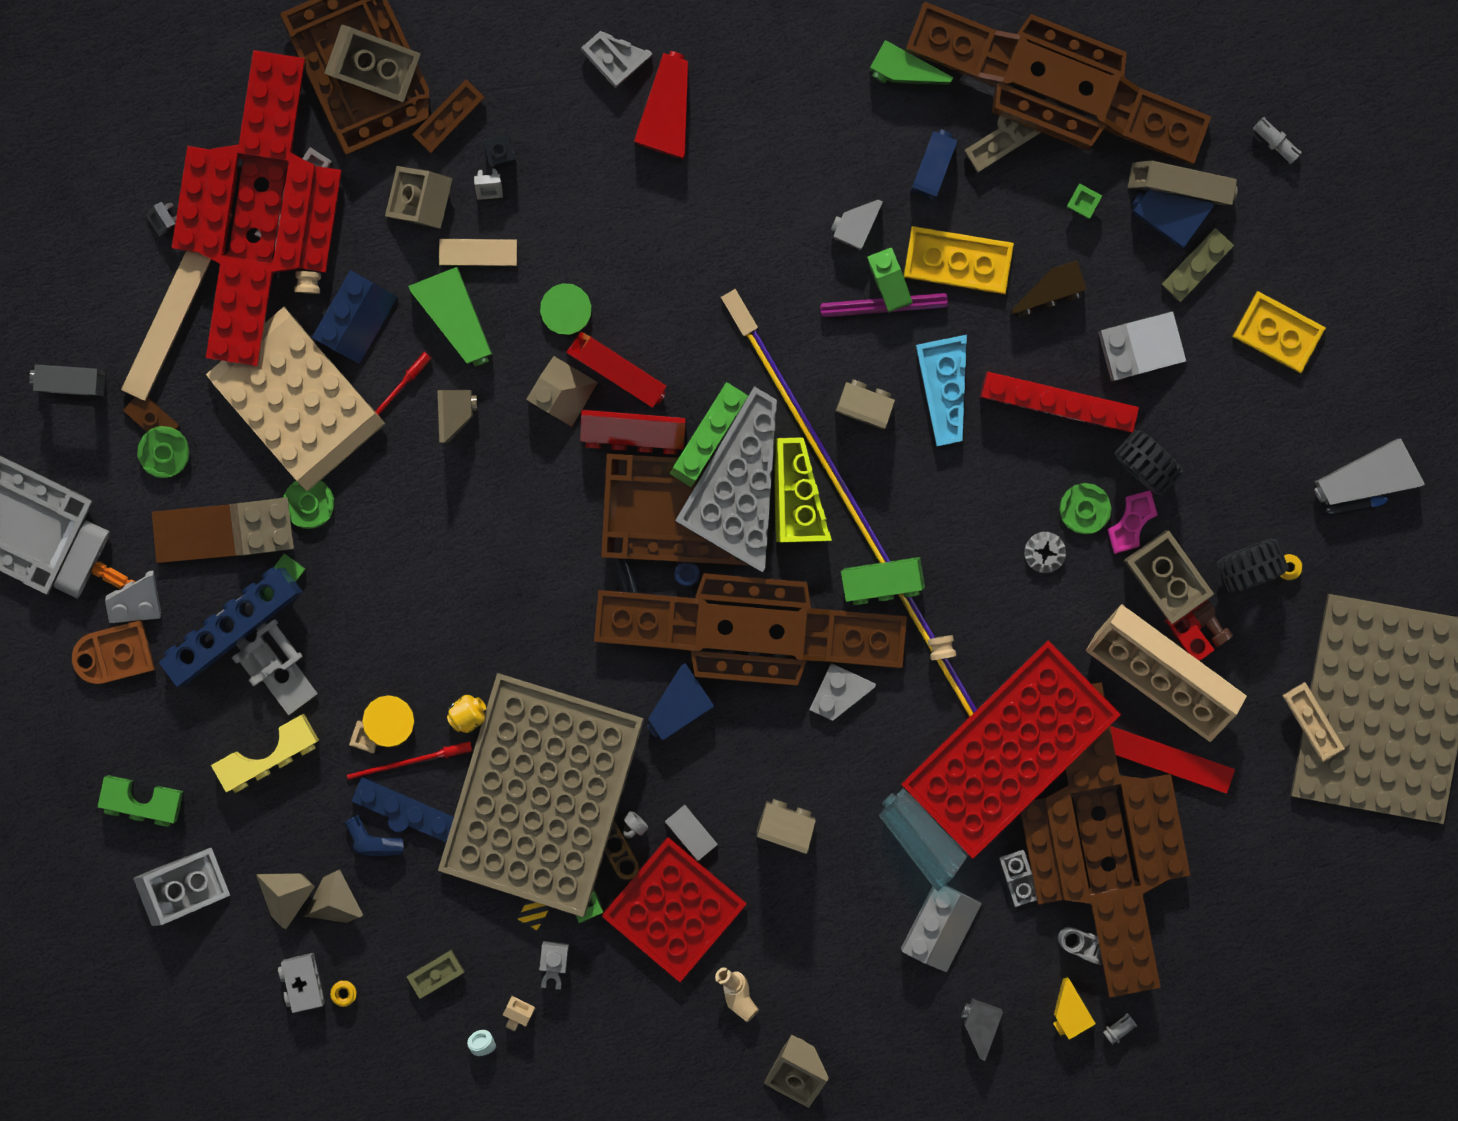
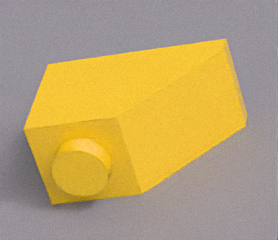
M1064 978L1054 1011L1057 1021L1053 1024L1060 1036L1066 1034L1070 1040L1095 1025V1022L1069 978Z

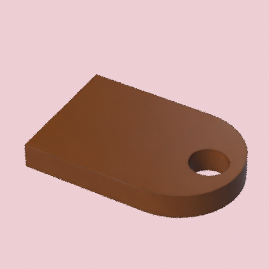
M143 620L83 636L76 643L72 652V664L76 673L87 682L101 684L155 670ZM82 654H89L93 659L92 666L88 669L83 668L79 663V658Z

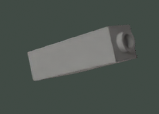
M1400 438L1315 481L1317 488L1314 491L1321 503L1325 501L1326 505H1332L1421 487L1425 483Z

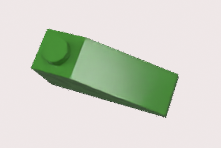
M886 40L869 69L873 72L872 77L882 83H886L888 80L891 83L950 85L953 79L950 75Z

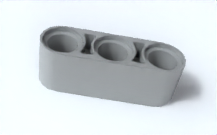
M87 520L83 523L55 580L54 588L75 598L81 595L91 575V569L108 540L110 531Z

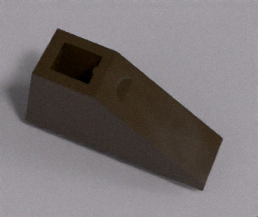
M1075 260L1050 269L1010 311L1011 315L1017 313L1018 317L1032 314V308L1042 305L1044 310L1058 305V299L1066 297L1067 301L1082 297L1081 292L1087 290L1078 261Z

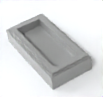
M683 805L665 820L667 825L697 860H700L718 845L686 805Z

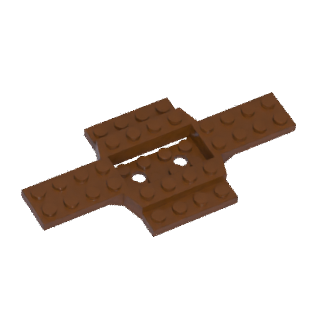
M1102 682L1092 684L1104 696ZM1109 726L1065 769L1067 785L1044 798L1033 800L1020 815L1037 903L1044 904L1059 900L1090 903L1109 997L1161 988L1143 893L1162 884L1166 880L1191 875L1171 774L1146 779L1120 776ZM1119 786L1124 805V811L1130 836V842L1138 882L1134 880L1128 852V846L1117 795V789L1119 788ZM1071 797H1072L1073 800H1074V805H1075V810H1076V815H1077V820H1078V825H1079V831H1080V836H1081V841H1082V846H1083V851H1084V856H1085V862H1086V867H1087V872H1088V877H1089V882H1090V888L1088 887V882H1087V877H1086V872H1085V867H1084V861H1083V856H1082V851H1081V846H1080V841H1079V835H1078V830H1077V825H1076V820H1075V815H1074V810H1073V804H1072V799H1071ZM1096 806H1102L1106 810V817L1102 821H1095L1091 816V811ZM1103 858H1114L1116 862L1115 869L1110 872L1104 871L1101 867Z

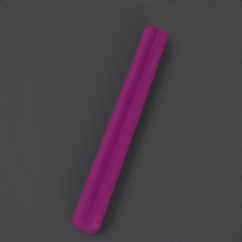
M945 293L911 296L912 304L892 312L945 308L948 306V297ZM883 298L831 302L820 305L822 317L888 312Z

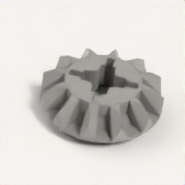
M1040 532L1028 540L1024 554L1028 565L1033 570L1040 573H1050L1061 567L1066 557V550L1060 537L1050 532ZM1048 541L1049 550L1056 553V556H1047L1044 564H1042V555L1034 552V550L1043 549Z

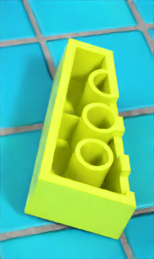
M775 438L773 443L776 542L832 541L825 521L824 510L819 499L818 488L813 477L804 438Z

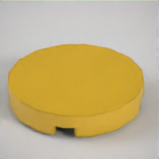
M379 697L366 708L362 720L363 729L369 740L378 746H398L405 742L412 733L414 725L413 712L408 704L398 697Z

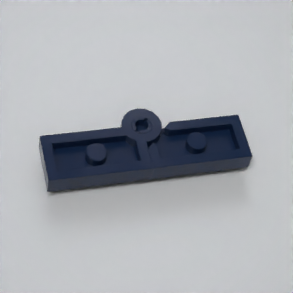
M361 778L352 798V802L389 817V826L396 832H401L410 826L444 842L448 839L454 816L369 779Z

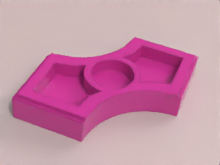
M1151 490L1125 497L1126 508L1123 517L1115 526L1107 529L1114 554L1140 547L1139 535L1143 525L1149 519L1157 516Z

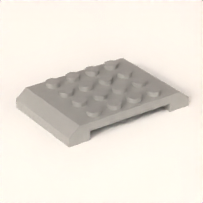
M0 456V571L42 593L49 594L93 501Z

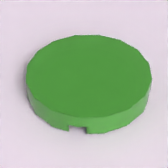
M562 283L553 286L545 293L541 301L540 313L543 322L550 330L558 334L571 335L581 331L587 325L591 317L592 306L588 295L581 288L573 284Z
M159 426L150 429L143 435L138 445L137 456L147 473L159 478H168L184 469L189 459L190 448L187 439L180 431L172 427Z
M294 481L283 497L288 499L290 521L301 528L314 529L324 525L331 518L334 511V496L331 489L322 481L318 482L309 491H306L297 481Z
M1082 483L1074 485L1065 492L1060 502L1059 511L1061 519L1067 528L1075 533L1091 534L1106 525L1110 519L1111 504L1103 489L1094 484Z

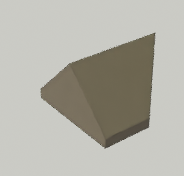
M340 870L323 877L304 914V917L344 923L363 916Z
M256 874L271 917L281 927L287 929L315 886L302 874Z

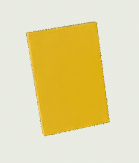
M1257 291L1232 337L1292 370L1302 373L1326 328Z

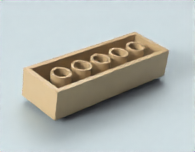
M1122 604L1096 632L1086 649V652L1209 742L1238 714L1247 697Z

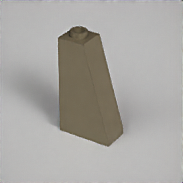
M1156 161L1133 162L1128 188L1141 191L1153 190L1207 201L1217 205H1232L1238 191L1236 186L1237 179Z

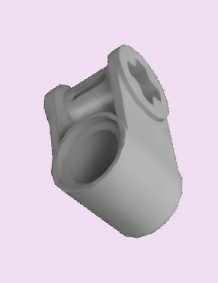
M1065 927L1060 931L1058 941L1062 948L1087 961L1098 965L1102 964L1096 934L1087 933L1074 927ZM1072 933L1076 934L1077 942L1073 946H1067L1065 943L1066 937Z

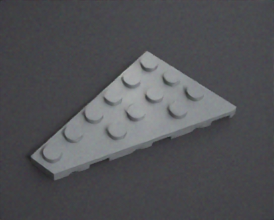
M753 387L675 521L763 572L765 569L777 400L758 388Z

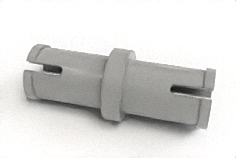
M1265 117L1253 127V130L1269 143L1268 147L1280 153L1289 164L1293 163L1301 154V151L1285 138L1286 134L1283 131L1279 132Z

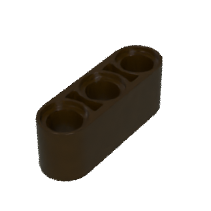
M614 819L608 841L611 838H618L622 842V848L619 851H612L609 849L607 842L605 853L617 875L622 879L629 880L637 875L639 863ZM628 860L634 864L635 869L632 873L625 874L621 871L620 864L623 861Z

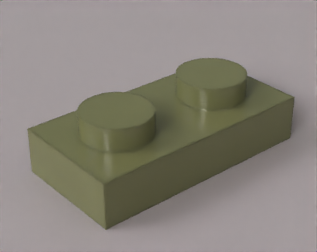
M451 949L409 974L407 979L419 999L465 971Z

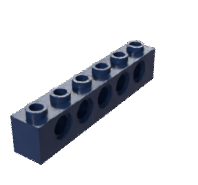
M273 567L262 575L263 580L257 585L252 583L242 591L244 595L237 601L234 598L222 607L224 609L222 613L218 616L213 614L203 622V628L198 632L196 630L191 631L183 638L185 642L179 647L174 645L163 653L165 658L159 664L176 687L188 684L303 593L285 568L275 569ZM267 587H270L274 593L271 601H268L264 595ZM247 603H250L254 608V612L250 617L245 613ZM228 618L234 623V628L231 632H228L225 628V622ZM208 634L214 639V644L211 648L205 643V638ZM188 650H191L194 654L192 663H189L185 657Z

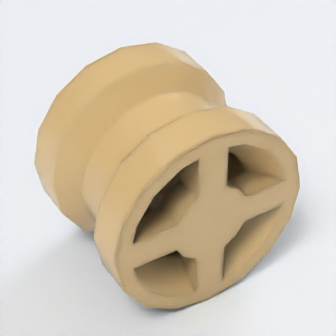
M295 271V277L298 280L297 285L294 287V292L320 294L318 280L321 279V273Z
M953 635L928 639V645L932 647L931 660L956 656V651L952 649Z

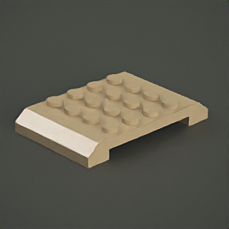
M285 307L265 323L258 366L221 361L206 374L214 386L306 491L312 489L385 425V422L367 404Z

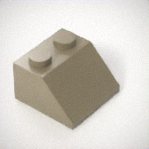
M397 166L385 216L441 229L452 178L430 171Z
M852 380L851 384L846 382L835 412L874 427L885 429L895 401L890 398L891 393L878 388L876 392L866 389L867 384Z

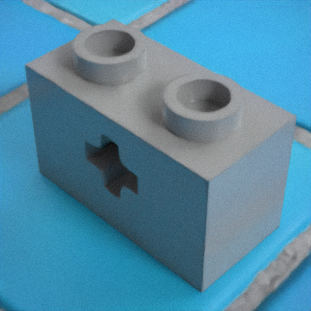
M314 953L284 959L281 962V967H278L281 982L286 983L287 992H284L286 1006L291 1007L292 1013L323 1006L325 1000ZM298 977H300L301 981H306L307 983L302 990L299 985L295 986L294 984Z

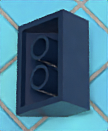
M350 270L312 338L360 364L398 297Z

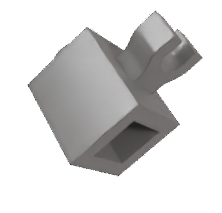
M543 941L539 970L546 971V974L542 979L541 987L546 988L547 980L553 978L556 980V989H561L562 981L559 972H566L569 944Z

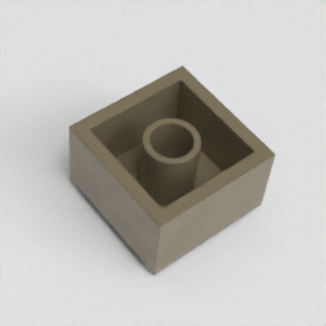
M287 497L229 504L236 556L294 549Z

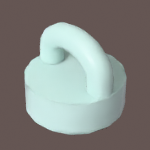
M486 1030L474 1032L469 1037L467 1043L472 1054L476 1056L487 1055L496 1048L492 1035Z

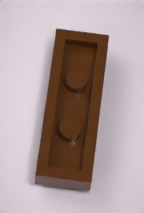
M465 79L412 135L432 154L485 97Z

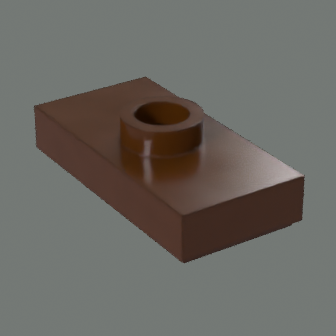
M134 397L123 410L147 432L159 426L172 427L174 429L180 426L148 397L146 401Z

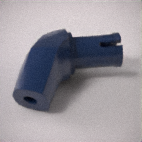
M359 815L344 822L354 841L352 848L356 853L367 856H395L402 854L403 839L368 835Z

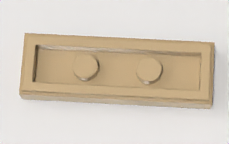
M439 239V265L517 266V240Z
M1305 682L1282 695L1321 762L1345 750Z

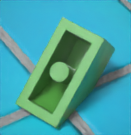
M892 247L868 256L871 272L888 312L912 304L910 293Z

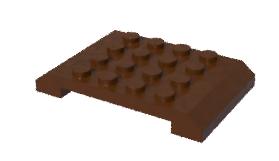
M607 454L601 557L749 565L675 521L710 460H708L691 488L670 475L672 468L679 458Z

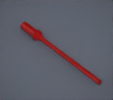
M426 352L422 353L408 371L406 370L401 383L375 411L378 415L408 382L416 379L415 377L432 359Z
M471 741L449 747L444 746L443 749L436 753L348 774L347 779L437 757L448 759V757L471 752L473 747Z

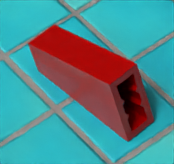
M670 51L669 54L663 53L634 144L684 160L688 61L684 60V55Z
M581 331L566 352L652 408L655 404L658 405L665 396L666 392L664 390L666 385Z

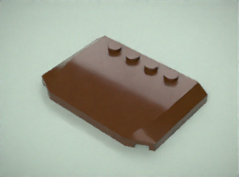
M309 0L280 13L285 30L298 57L306 59L304 68L306 75L345 156L428 119L429 88L418 64L416 65L404 102L324 74L341 25L410 49L388 0Z

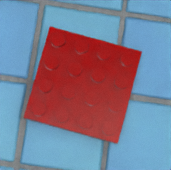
M667 837L601 916L676 980L681 982L747 903L672 839Z

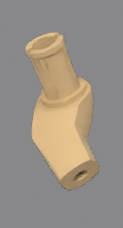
M727 968L719 969L715 978L717 982L724 985V994L728 1007L746 1022H749L759 1009L750 998L749 985L746 978L739 972L732 973Z

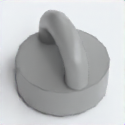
M629 811L623 817L626 822L622 830L625 838H631L636 833L642 836L648 830L644 820L633 811Z

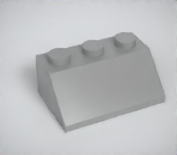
M935 880L901 947L902 952L925 964L947 972L982 903Z

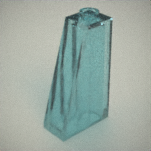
M902 789L896 795L891 793L883 801L882 805L885 808L879 816L931 885L939 891L954 877L969 854L907 791Z

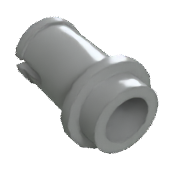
M1127 1013L1111 1027L1107 1026V1030L1103 1033L1113 1045L1115 1042L1119 1043V1039L1133 1028H1136L1137 1025Z

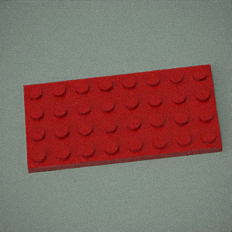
M1048 640L901 785L974 859L1113 724L1121 714Z

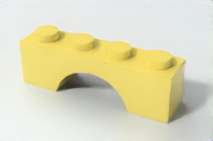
M302 714L279 727V742L275 751L269 757L253 760L244 757L236 751L211 766L225 791L228 792L233 789L234 793L248 786L247 780L255 777L258 781L269 775V768L278 764L279 768L292 762L291 756L299 751L303 756L314 750V743L319 741L305 714Z

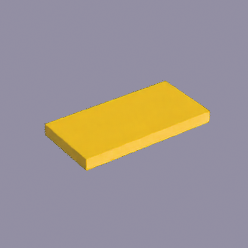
M912 226L903 277L1005 295L1014 243Z

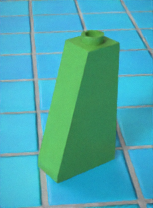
M457 267L409 286L412 294L467 364L473 363L474 367L489 361L487 357L491 356L492 352Z

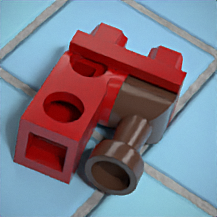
M1206 599L1173 624L1167 618L1164 621L1184 650L1199 661L1214 651V648L1200 631V628L1206 626L1213 633L1212 642L1216 647H1219L1233 636L1228 628L1222 629L1214 616L1215 609L1209 599Z

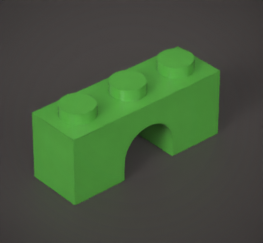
M110 775L104 777L98 808H103L104 813L119 816L120 812L130 814V819L144 821L145 817L155 819L154 824L169 826L170 823L177 822L183 791L157 786L154 788L151 801L143 804L137 802L132 796L133 780Z

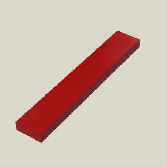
M1110 726L1115 755L1227 793L1235 771L1234 768Z

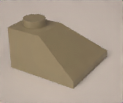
M553 356L526 400L566 424L573 426L598 382Z
M438 390L440 443H449L473 417V411L478 410L477 395L472 396V390Z
M791 1035L778 1055L764 1084L809 1108L829 1077L815 1047Z

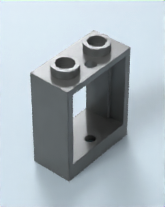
M35 365L34 370L30 371V385H33V391L104 396L106 371L93 368Z

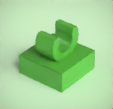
M1079 184L1067 208L1090 219L1102 195Z

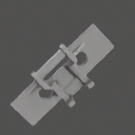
M247 603L245 613L250 617L254 612V608L250 603ZM229 618L225 622V628L228 632H231L234 628V623ZM274 619L269 624L264 623L257 628V638L254 642L243 639L238 643L237 646L241 651L235 654L232 659L236 664L239 662L251 676L249 682L253 687L264 681L287 714L290 715L318 693L296 665V661L303 657L302 654L295 651L278 628V622ZM267 632L271 634L289 660L284 664L263 638ZM279 668L286 669L289 673V679L285 683H279L275 679V672Z

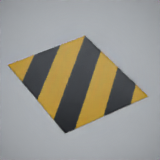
M527 900L517 919L537 930L550 906Z

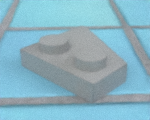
M602 31L581 47V51L615 88L652 56L651 51L646 49L644 51L622 39L617 40L612 35Z
M831 663L809 710L833 721L875 688L876 683Z

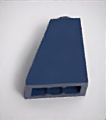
M939 129L938 133L933 131L910 192L933 201L935 200L958 141L953 139L954 135L941 129Z
M1148 190L1145 194L1140 192L1131 205L1135 208L1131 213L1182 249L1214 207V204L1198 199Z
M686 662L680 666L648 718L650 724L647 727L655 738L660 736L662 741L714 707L713 702Z

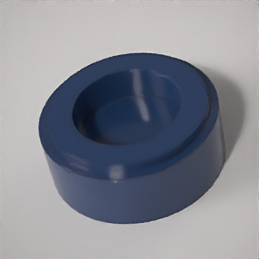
M681 562L675 568L674 576L680 585L689 587L696 584L699 580L700 570L694 562Z

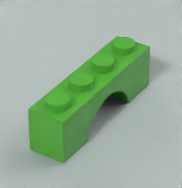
M726 382L675 463L670 475L692 488L745 403L748 395Z

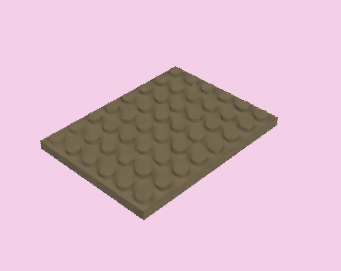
M1327 594L1310 691L1345 750L1321 762L1302 730L1290 796L1444 824L1458 749V617Z
M497 673L485 712V721L481 725L438 871L585 917L644 718Z

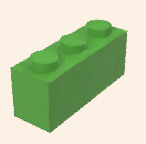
M920 557L844 568L841 571L846 602L853 601V605L868 603V598L878 597L879 601L894 599L895 594L904 593V597L917 596L919 591L925 588Z

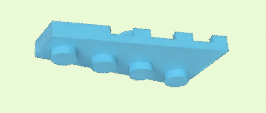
M967 335L916 345L936 446L962 441Z

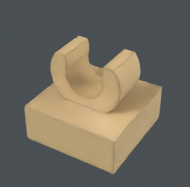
M512 996L503 1013V1016L509 1018L505 1027L515 1031L519 1023L526 1026L535 1007Z

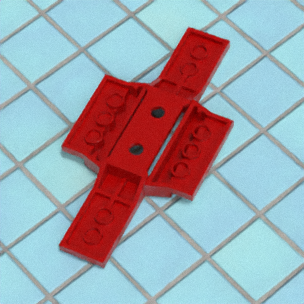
M253 50L239 144L213 148L212 150L187 146L172 249L200 253L220 264L206 352L207 359L258 366L269 293L274 273L297 269L324 273L327 271L342 170L315 166L292 154L305 58ZM240 157L243 163L238 189V196L235 208L229 251L225 254L230 215ZM260 177L266 178L269 181V188L265 192H258L254 187L256 179ZM252 228H257L261 232V239L257 243H250L247 240V232Z

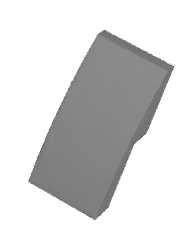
M1024 850L1000 857L1001 866L1015 907L1036 901L1033 877Z

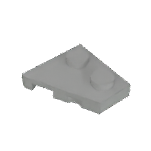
M154 571L147 572L142 579L135 583L131 581L124 585L121 590H115L106 596L105 604L109 623L161 618Z

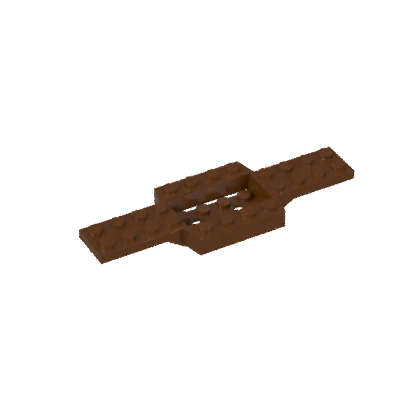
M924 1L905 49L909 53L994 86L992 113L1087 151L1104 130L1192 166L1195 163L1211 120L1209 115L1139 88L1126 79L1124 75L1127 52L1033 14H1030L1018 33L1014 34L992 29ZM1033 63H1041L1045 68L1044 75L1039 77L1033 75L1030 69ZM1082 82L1090 83L1093 87L1092 94L1089 96L1082 95L1079 91V84ZM1013 83L1093 115L1098 121L1010 87L1008 84Z
M703 573L695 598L598 590L594 642L690 650L695 677L798 685L807 660L902 668L907 616L811 608L807 582ZM705 600L797 607L801 609L799 611L717 605L707 604ZM722 620H729L733 625V630L728 635H722L718 631V624ZM775 624L781 625L784 628L783 637L773 639L769 634L771 626ZM712 648L794 655L796 658L703 651L702 649Z

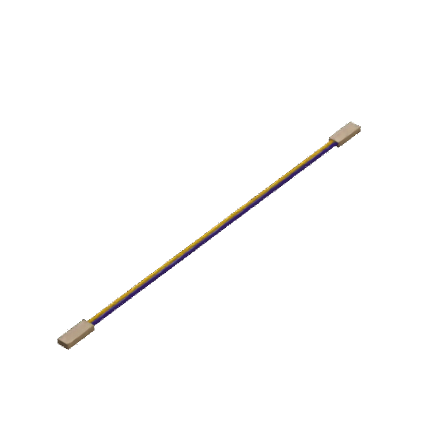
M734 289L721 297L742 335L748 337L879 563L890 562V559L757 333L758 327L738 292ZM904 593L898 594L928 645V639L935 638L914 600L912 597H904ZM947 658L938 659V664L970 717L977 708Z

